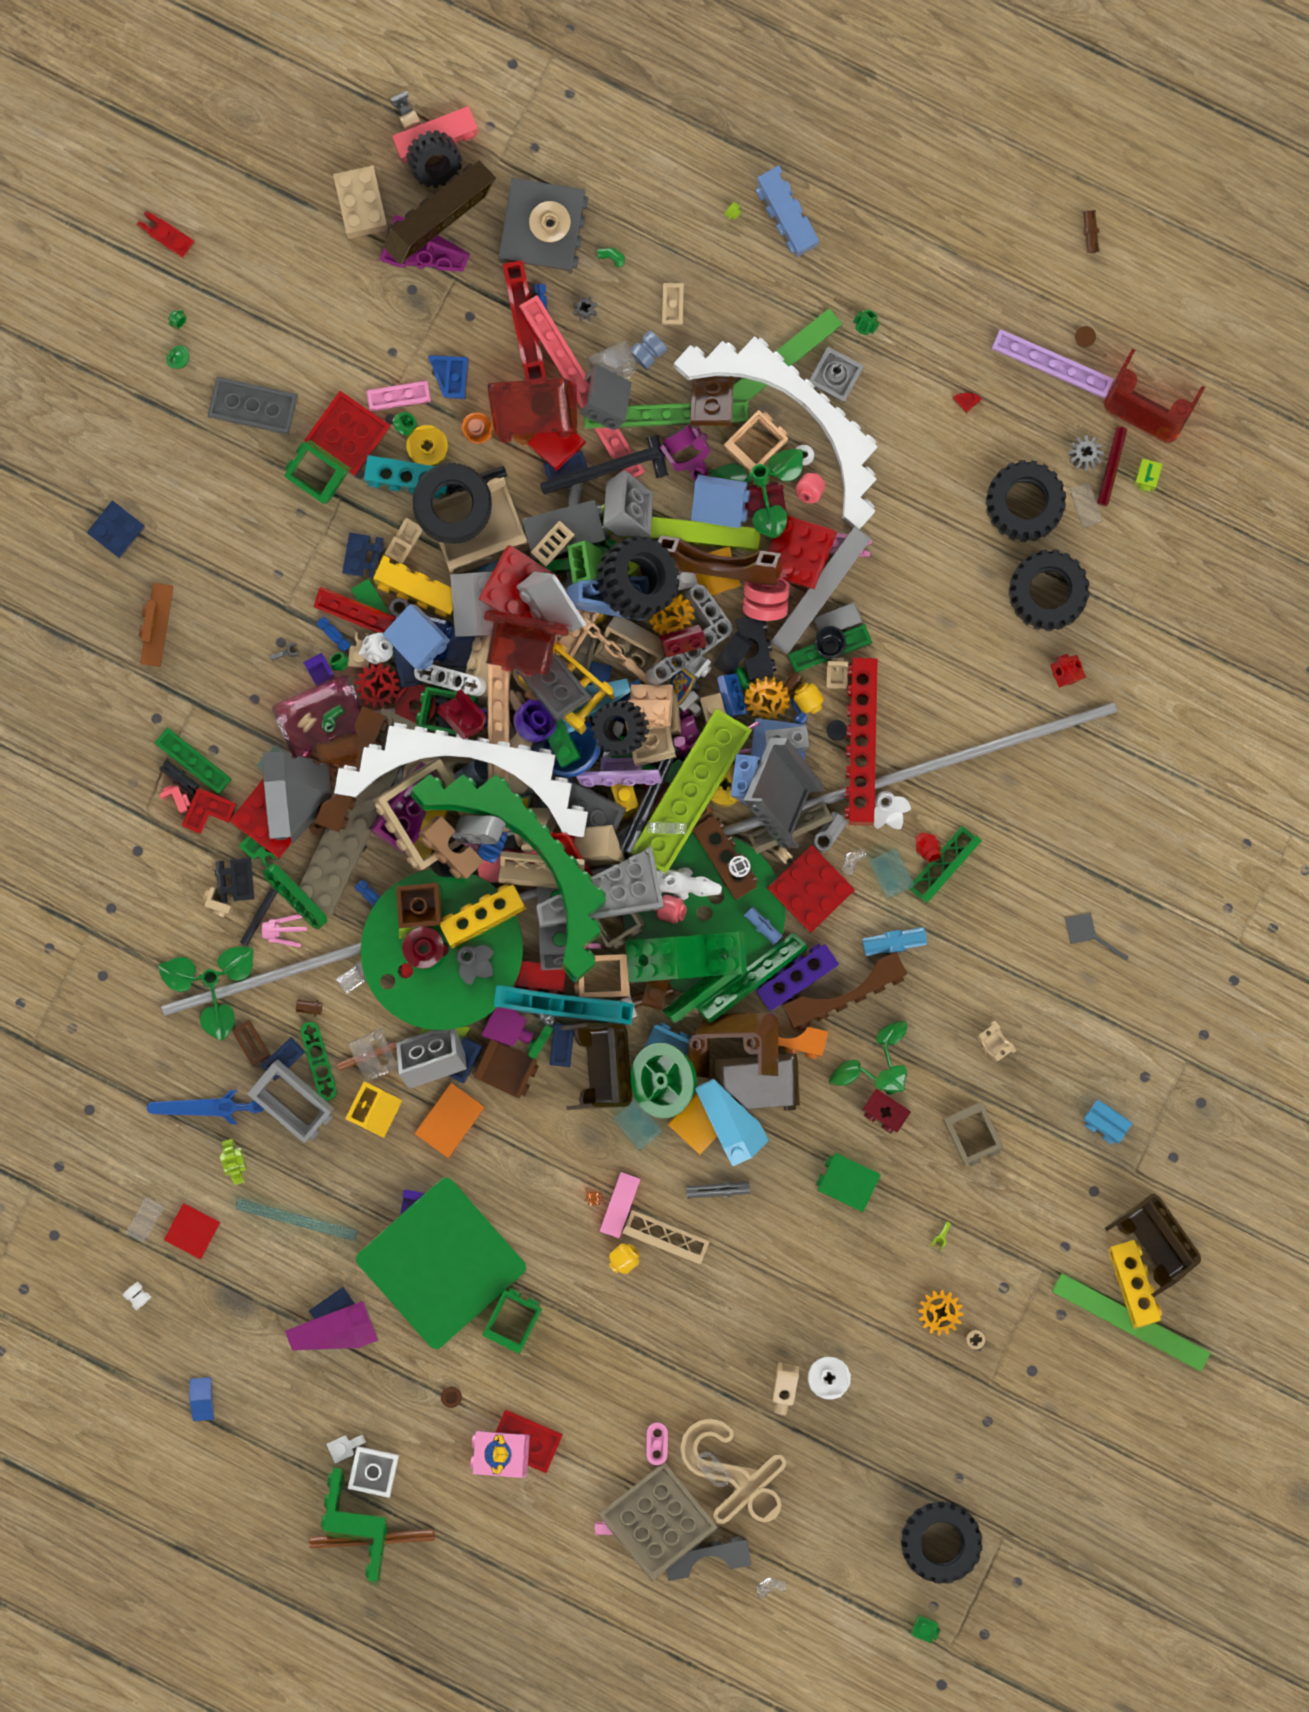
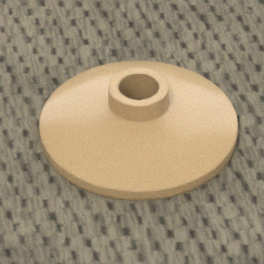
M546 201L537 205L529 218V225L533 235L541 241L550 243L561 240L568 233L571 224L567 209L554 201ZM552 220L554 225L548 227L546 225L547 221Z

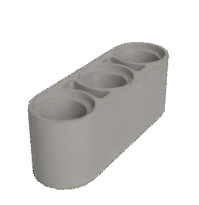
M461 816L452 836L462 843L497 844L506 823L494 816Z

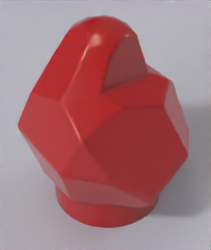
M919 833L916 837L917 854L926 859L928 863L939 859L942 854L938 838L934 834Z

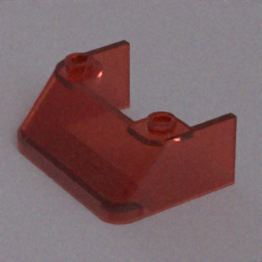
M1132 348L1104 399V409L1109 414L1164 443H1173L1180 435L1205 387H1200L1192 403L1185 399H1179L1173 403L1170 410L1133 390L1137 384V376L1133 371L1126 368L1136 351Z

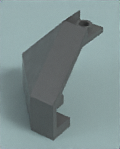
M284 751L263 753L269 837L276 840H285L287 837H291L293 845L317 818L322 804L332 798L329 764L323 762L320 765L313 764L312 759L302 756L297 757V759L292 758L290 753Z

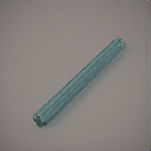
M237 1199L235 1205L236 1210L355 1241L358 1233L355 1229L243 1199Z

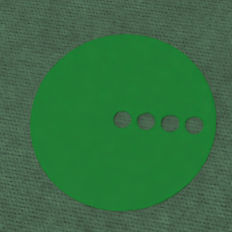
M690 833L669 869L690 868L693 872L691 877H706L721 885L724 900L720 904H713L709 900V896L700 897L688 892L689 897L683 900L687 909L682 921L671 924L660 921L657 918V912L654 910L639 912L647 926L642 928L643 932L634 938L629 936L627 939L632 941L744 931L746 965L749 967L779 944L782 939L781 937L773 945L761 932L758 933L756 931L757 928L744 917V914L753 906L765 919L768 918L770 920L769 923L783 935L786 909L767 889L777 879V876L768 862L759 853L756 854L751 846L732 837L736 844L734 850L737 855L741 853L748 858L750 862L749 872L752 871L758 880L755 883L757 886L755 889L735 900L729 889L722 884L721 876L695 834ZM713 833L710 835L709 841L713 845H718L721 842V837L719 834ZM723 851L720 855L721 861L729 863L732 860V854L728 851ZM736 877V881L741 880L743 877ZM664 892L661 894L662 897L666 894L674 896L673 894ZM701 906H708L712 910V917L707 921H701L697 917V910ZM631 914L623 915L626 931L634 926L636 922ZM646 955L644 956L645 965L648 964V958ZM705 977L670 979L669 983H671V988L686 992Z
M432 869L400 880L391 886L376 902L370 911L362 933L361 964L365 979L372 993L392 1015L419 1028L452 1030L473 1024L497 1008L494 1006L496 985L513 988L522 963V933L517 916L515 915L452 948L440 925L425 926L439 933L443 942L449 945V952L436 965L426 969L412 966L413 974L411 977L406 979L400 977L398 968L400 965L408 962L402 952L404 938L399 939L396 887L438 883L441 886L442 918L451 913L456 915L461 912L460 909L465 905L472 904L473 906L480 902L479 899L484 895H493L498 892L493 885L474 874H471L467 879H461L460 877L458 879L456 877L445 878L438 876ZM504 900L497 901L495 908L498 910L503 909L506 902ZM480 910L477 913V919L480 920L487 916L486 910ZM465 919L458 923L459 929H465L468 926V920ZM424 945L421 947L420 951L426 952L428 950V947ZM480 945L487 946L494 952L493 956L488 960L493 968V976L488 978L476 976L473 984L469 985L459 974L461 964L457 960V953L464 946H471L473 948ZM466 953L464 959L470 960L471 954ZM386 974L394 976V987L391 989L382 988L380 985L382 976Z

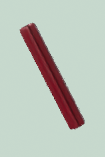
M1117 426L1097 502L1101 506H1108L1127 434V428Z

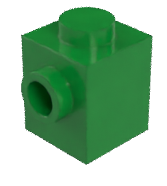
M918 1614L910 1635L931 1644L932 1640H937L941 1629L938 1628V1622Z

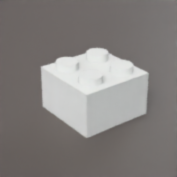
M358 1446L348 1489L389 1498L400 1455Z

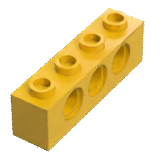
M509 884L503 885L497 889V893L484 895L479 899L480 902L473 906L472 904L465 905L460 909L461 912L456 915L451 913L442 918L440 927L452 948L526 910L513 884L510 886ZM504 900L506 902L505 907L501 910L496 909V902ZM486 910L487 916L481 920L477 919L478 911ZM461 920H468L467 928H458V923Z
M1131 1240L1107 1249L1133 1329L1159 1322L1162 1311L1160 1305L1155 1303L1151 1295L1155 1289L1148 1282L1147 1276H1149L1146 1264L1142 1263L1140 1245L1136 1244L1135 1240ZM1126 1259H1131L1134 1262L1133 1269H1128L1125 1266ZM1132 1279L1140 1281V1289L1133 1288L1131 1284ZM1139 1299H1144L1147 1302V1309L1139 1307Z

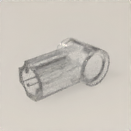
M361 960L354 964L353 968L336 978L346 994L363 982H367Z

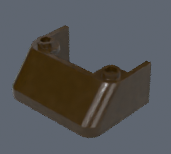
M584 1023L561 1026V1030H575V1040L579 1046L587 1047L590 1088L581 1091L579 1096L580 1105L566 1106L567 1110L629 1106L632 1101L628 1032L625 1025L616 1023Z
M1156 1194L1147 1196L1105 1227V1230L1109 1231L1117 1225L1119 1231L1126 1235L1134 1232L1157 1265L1153 1271V1278L1160 1286L1151 1294L1153 1298L1179 1282L1201 1262L1198 1250L1162 1199Z

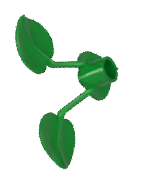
M790 449L773 455L768 462V468L764 464H757L752 468L748 478L745 468L734 463L710 470V476L747 483L753 479L757 486H761L766 509L756 511L753 516V525L760 534L770 538H777L786 528L787 515L785 510L779 505L770 508L765 485L769 482V475L772 477L777 475L779 480L784 482L797 479L803 469V450Z
M241 946L227 949L221 953L217 960L218 967L223 970L222 972L207 969L198 977H194L196 967L188 958L177 957L159 964L158 968L162 980L174 991H188L191 987V981L202 980L203 985L211 989L214 1007H208L203 1010L200 1016L201 1027L207 1034L219 1041L228 1037L235 1023V1015L229 1005H217L214 988L219 984V976L227 974L230 980L241 981L250 975L253 967V948Z
M899 1021L886 1025L876 1036L877 1043L880 1045L884 1044L883 1049L889 1069L881 1071L876 1078L865 1068L860 1067L861 1062L859 1060H848L840 1064L833 1071L829 1079V1085L845 1086L851 1084L858 1078L860 1072H863L875 1081L877 1089L885 1091L888 1095L904 1092L907 1069L903 1065L892 1067L888 1045H895L902 1040L907 1031V1022Z

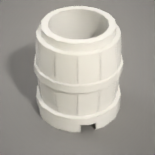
M835 1357L820 1358L809 1369L808 1383L810 1389L821 1398L836 1399L841 1397L850 1385L851 1375L848 1367L843 1361ZM827 1372H831V1375L836 1377L835 1380H832V1384H828L823 1379V1377L827 1376Z

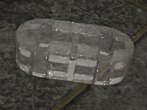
M647 822V833L687 834V823Z
M701 1453L697 1458V1465L715 1486L724 1487L727 1485L730 1476L724 1466L712 1453ZM702 1456L706 1458L710 1456L712 1458L710 1463L714 1466L713 1469H710L707 1465L704 1467L701 1465L703 1461L701 1459ZM715 1469L720 1474L723 1472L726 1474L724 1477L726 1481L724 1483L721 1481L717 1483L715 1481L716 1475L713 1473Z

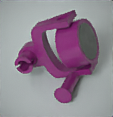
M688 424L664 439L665 443L660 448L674 470L684 471L688 469L694 480L699 475L707 476L708 467L704 459L710 454L711 448L707 443L708 435L702 433L699 426L695 425L692 428ZM692 443L696 450H702L697 456L684 462L676 461L673 454Z
M688 709L679 714L682 736H677L674 739V745L680 748L675 760L688 756L702 732L698 719L694 714L691 715Z

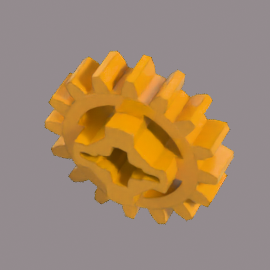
M680 594L678 598L677 596L673 598V602L668 607L651 616L653 619L650 620V623L654 626L653 629L656 633L659 632L660 635L685 629L687 626H693L689 621L695 619L694 615L691 614L694 612V609L690 606L691 603L688 599L685 600L683 595ZM660 615L662 616V624H660L659 620Z
M765 676L762 682L757 678L756 685L750 683V689H746L745 703L747 704V711L752 710L751 716L754 717L758 714L759 719L766 717L767 720H770V717L773 716L777 720L778 713L781 715L785 714V709L789 708L788 701H790V695L787 694V687L782 688V681L775 683L774 677L771 681H768L767 676Z
M941 1290L939 1295L932 1291V1297L925 1295L927 1301H920L923 1309H919L917 1312L922 1313L923 1316L918 1319L919 1321H925L922 1326L923 1328L930 1327L929 1333L932 1334L934 1330H937L938 1336L941 1335L942 1331L948 1335L950 1328L954 1331L957 1330L954 1326L955 1323H962L958 1316H964V1313L959 1312V1309L963 1306L956 1304L959 1298L952 1299L951 1292L946 1296L944 1295V1290ZM935 1299H943L938 1305L931 1304ZM950 1303L954 1307V1315L949 1311ZM944 1306L943 1312L946 1313L945 1317L941 1316L937 1320L938 1314L935 1312V1310L941 1309ZM927 1310L931 1312L933 1317L931 1323L927 1318ZM947 1320L951 1322L947 1326L938 1327L942 1321Z

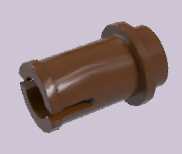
M793 671L791 675H787L789 678L782 687L788 688L787 694L790 695V699L798 685L802 684L801 680L803 679Z
M297 999L296 1013L314 1014L316 1017L321 1015L323 1003L319 1002V1000L313 1002Z

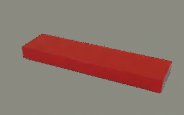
M324 587L318 589L314 603L315 608L373 632L384 633L396 620L395 616Z

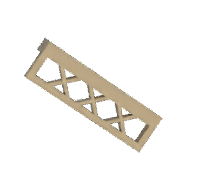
M501 852L499 883L559 889L551 871L539 855ZM576 859L579 864L578 867H580L582 872L585 871V860Z
M633 1210L623 1231L625 1235L699 1265L702 1263L710 1242ZM633 1217L642 1218L646 1227L640 1230L631 1228L630 1225ZM646 1220L654 1224L648 1226ZM655 1225L662 1226L665 1235L659 1238L653 1237L649 1228ZM647 1229L649 1235L646 1234V1233H643V1232H641V1231H644V1230ZM666 1229H669L673 1232L667 1234ZM679 1233L682 1235L685 1243L675 1246L671 1243L669 1236ZM685 1236L691 1238L692 1240L687 1242ZM667 1237L668 1242L661 1239ZM693 1241L704 1243L700 1255L691 1252L688 1244ZM686 1245V1247H687L688 1250H685V1249L680 1248V1247Z

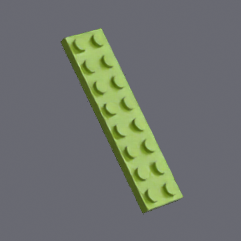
M717 708L714 710L638 837L631 852L632 854L637 855L652 846L656 868L664 873L668 872L752 729Z

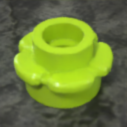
M735 201L724 213L728 217L727 220L731 218L735 220L742 212L740 209L741 204L738 205Z

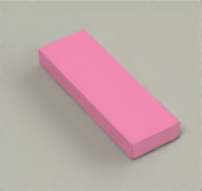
M428 381L366 390L369 410L371 412L431 402Z
M623 1172L620 1173L600 1232L620 1238L640 1182L639 1178Z

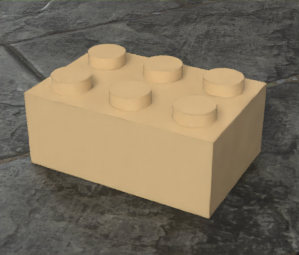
M374 166L333 174L347 238L351 239L387 231L388 228Z

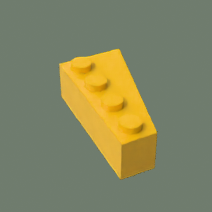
M383 555L374 575L375 584L378 585L377 589L389 593V591L397 593V598H402L406 601L408 599L416 602V606L424 610L429 607L435 610L434 614L442 618H446V615L452 617L451 587L437 580L432 582L429 577L420 572L411 573V569L401 563L393 565L389 563L390 558Z

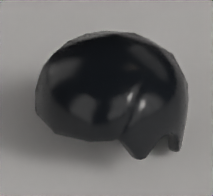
M824 626L816 633L815 648L818 654L826 659H836L844 653L846 638L841 629L835 626Z

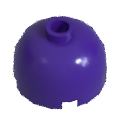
M528 700L515 713V729L519 736L527 741L538 742L545 740L556 729L557 723L554 724L553 717L539 700Z

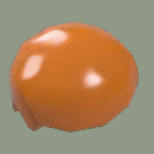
M470 413L463 419L461 426L462 434L467 441L474 444H482L492 437L493 424L488 416L483 413Z

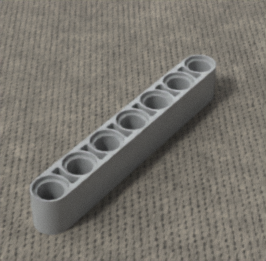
M854 526L822 570L815 590L809 588L771 641L773 645L784 653H789L871 540L869 536Z

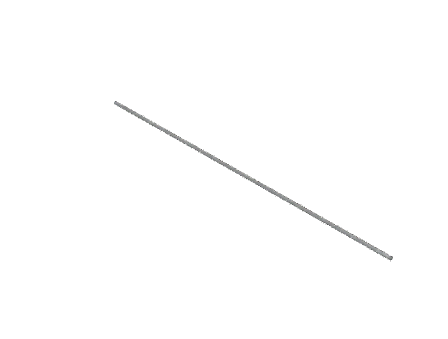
M1113 702L875 778V789L1116 713V706ZM866 782L856 784V786L864 787ZM845 788L806 800L803 810L822 802L828 805L845 799ZM756 816L725 826L723 832L725 835L731 836L762 826L763 824ZM602 865L590 869V871L595 876L612 867V865ZM537 887L518 892L522 901L538 897ZM361 943L215 989L216 1000L361 954ZM211 990L161 1006L164 1016L213 1001Z

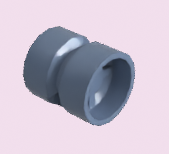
M648 331L642 337L641 344L636 343L628 350L635 361L646 370L655 363L654 357H660L668 350L665 344L651 331Z
M476 759L456 772L455 780L464 774L476 783V789L480 788L488 781V763Z

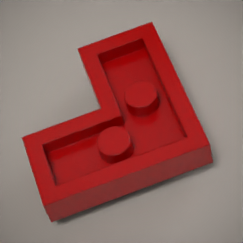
M197 788L182 827L202 835L209 816L229 823L237 804Z

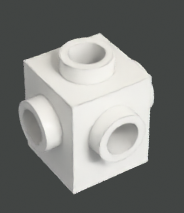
M383 633L372 634L365 637L359 655L373 664L385 662L393 654V645Z

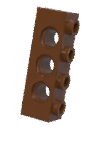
M712 816L694 827L692 831L730 893L737 900L757 887L755 883L758 880L752 871L743 876L739 881L732 879L729 863L722 862L720 855L723 851L730 852L732 859L743 855L741 853L737 855L734 850L736 844L730 835L726 837L723 829H725V826L720 818L715 819ZM713 833L719 834L721 837L720 844H711L709 841L710 835Z

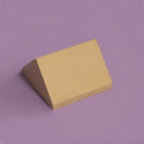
M612 825L585 827L584 837L575 836L574 845L588 866L620 864L625 861Z

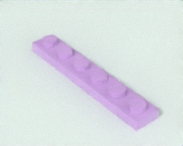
M1001 329L992 346V350L1104 399L1113 382V378Z

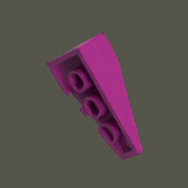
M395 215L392 224L397 220L401 222L405 218ZM437 235L401 265L384 247L379 260L397 267L406 268V265L418 266V269L435 267L438 270L463 272L470 253Z
M420 762V764L415 768V770L412 773L423 767L425 764ZM433 771L392 797L388 802L413 845L419 838L418 833L421 831L420 828L423 818L426 816V811L410 796L411 789L430 774L436 778ZM378 814L368 830L383 842L401 851L396 843L398 839L395 834L390 833L385 826L387 821L383 815L380 816Z
M364 1301L285 1331L292 1351L360 1348L379 1341Z

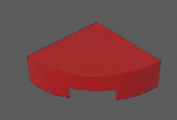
M959 393L952 398L966 414L982 400L980 396L974 393Z

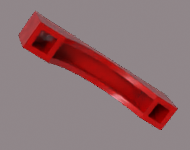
M523 260L503 264V271L527 389L547 385V378L539 340L519 308L521 304L530 300Z

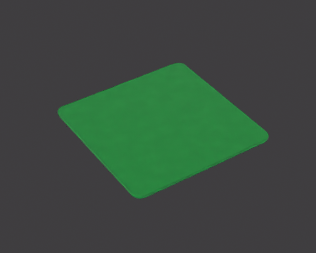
M447 1177L440 1179L356 1255L358 1266L433 1349L443 1347L526 1270L524 1261L454 1181Z

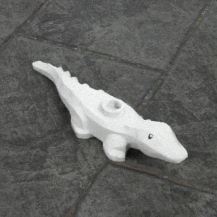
M656 868L661 894L663 892L670 893L675 897L685 900L689 897L688 892L700 897L721 893L722 886L706 877H691L693 872L690 868L669 869L667 873Z

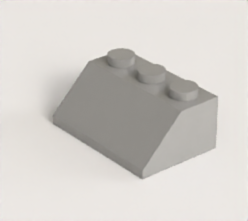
M623 470L606 483L603 525L617 536H650L653 492L627 471Z
M493 571L450 574L455 637L498 634L496 611L478 600Z
M533 572L517 586L520 598L528 604L531 609V615L538 620L541 625V631L546 636L560 638L586 625L555 574Z
M457 1029L432 1030L396 1043L399 1075L409 1089L467 1069L465 1052Z

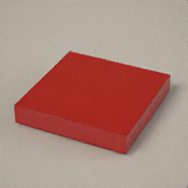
M556 415L527 444L557 471L586 442Z
M183 1203L164 1241L201 1260L221 1222Z

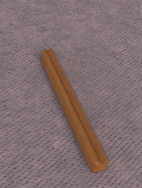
M433 1529L387 1532L385 1544L433 1541L435 1539V1532ZM329 1536L309 1538V1547L311 1549L360 1546L373 1543Z

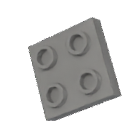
M827 347L809 381L816 389L845 403L864 366Z

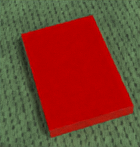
M506 1409L495 1432L530 1435L528 1466L547 1473L563 1434Z

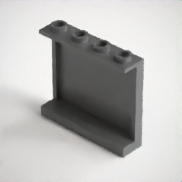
M512 178L499 252V263L523 260V264L569 271V274H572L573 268L577 269L579 256H575L576 248L580 249L582 236H579L580 228L584 229L585 216H582L583 208L587 209L589 196H585V189ZM546 201H554L563 205L567 209L571 220L568 233L561 240L551 243L536 238L529 225V218L533 209ZM549 220L546 225L552 227L554 222Z
M770 737L744 801L780 847L786 849L789 847L798 848L799 845L792 837L807 797L810 792H821L824 785L788 738Z

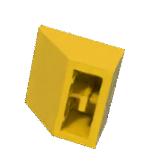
M364 1081L345 1119L385 1138L403 1100Z

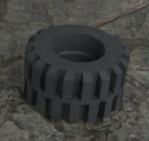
M435 130L434 133L426 131L425 135L421 133L418 135L419 138L417 140L414 138L411 141L413 145L408 146L409 152L406 153L407 163L413 176L421 185L425 184V187L430 188L431 185L434 188H438V185L446 186V182L454 175H459L458 170L462 168L460 152L451 136L448 137L445 132L440 134L438 130ZM443 154L438 162L425 164L431 156Z
M619 701L602 706V710L596 712L598 717L593 718L592 722L595 723V726H591V731H595L593 739H598L597 745L598 747H604L603 751L610 752L613 755L631 753L643 746L641 743L646 742L647 737H645V734H649V729H646V725H649V721H645L644 717L647 715L645 712H640L642 708L634 706L633 702ZM617 716L624 718L628 724V734L624 740L616 737L613 732V721Z

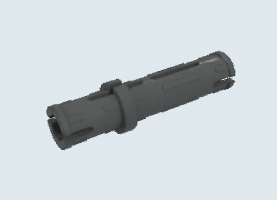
M726 1181L724 1184L686 1186L687 1199L717 1196L731 1198V1195H750L749 1181L738 1183Z

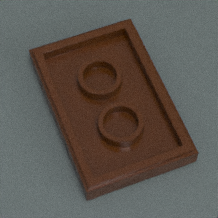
M712 376L692 379L690 425L732 426L734 376Z

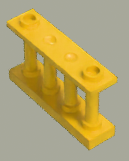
M551 640L549 645L558 656L568 663L567 668L571 673L576 670L583 676L579 682L585 689L589 683H592L599 689L579 713L576 712L574 714L571 712L562 718L582 735L587 729L584 718L605 696L613 701L615 699L612 692L614 689L605 681L601 683L567 654L568 650L560 642L556 644ZM518 675L520 683L531 691V689L527 686L523 679Z

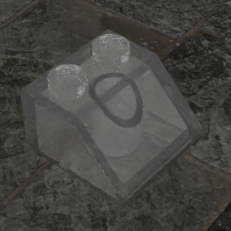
M626 341L588 357L590 369L598 365L625 379L634 375L633 372L636 371V361Z

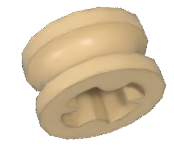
M310 712L297 725L299 728H303L304 733L309 731L317 721V718L311 717L312 714Z
M778 846L779 849H774L773 853L786 865L787 860L793 857L785 848Z
M972 1330L967 1334L966 1342L972 1349H980L985 1344V1336L979 1330ZM974 1334H979L978 1337L982 1338L981 1342H978L976 1346L972 1345L973 1342L970 1343V1338L974 1337Z

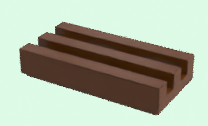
M250 1020L231 1030L252 1066L271 1056ZM248 1026L265 1053L261 1056L245 1027ZM241 1030L257 1056L256 1060L251 1056L238 1031Z

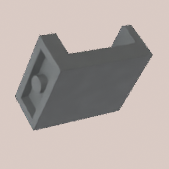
M596 365L585 377V381L590 383L587 404L581 409L580 414L609 429L616 430L626 421L632 382Z

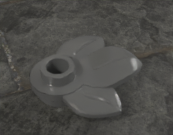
M484 945L475 948L464 946L459 949L457 953V960L461 964L459 974L467 984L472 985L476 976L482 978L493 976V968L488 961L494 954L493 950ZM466 953L471 954L470 960L464 959Z

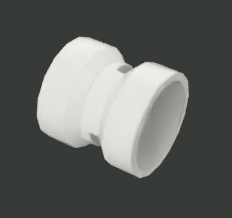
M736 856L729 863V871L735 877H743L750 870V862L744 856Z
M138 1281L122 1295L126 1300H130L132 1307L136 1311L152 1298L148 1292L142 1290V1285Z

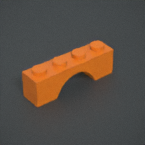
M807 1027L800 1036L786 1039L778 1036V1047L785 1048L784 1052L797 1054L798 1051L805 1053L807 1058L817 1060L818 1056H823L828 1032Z

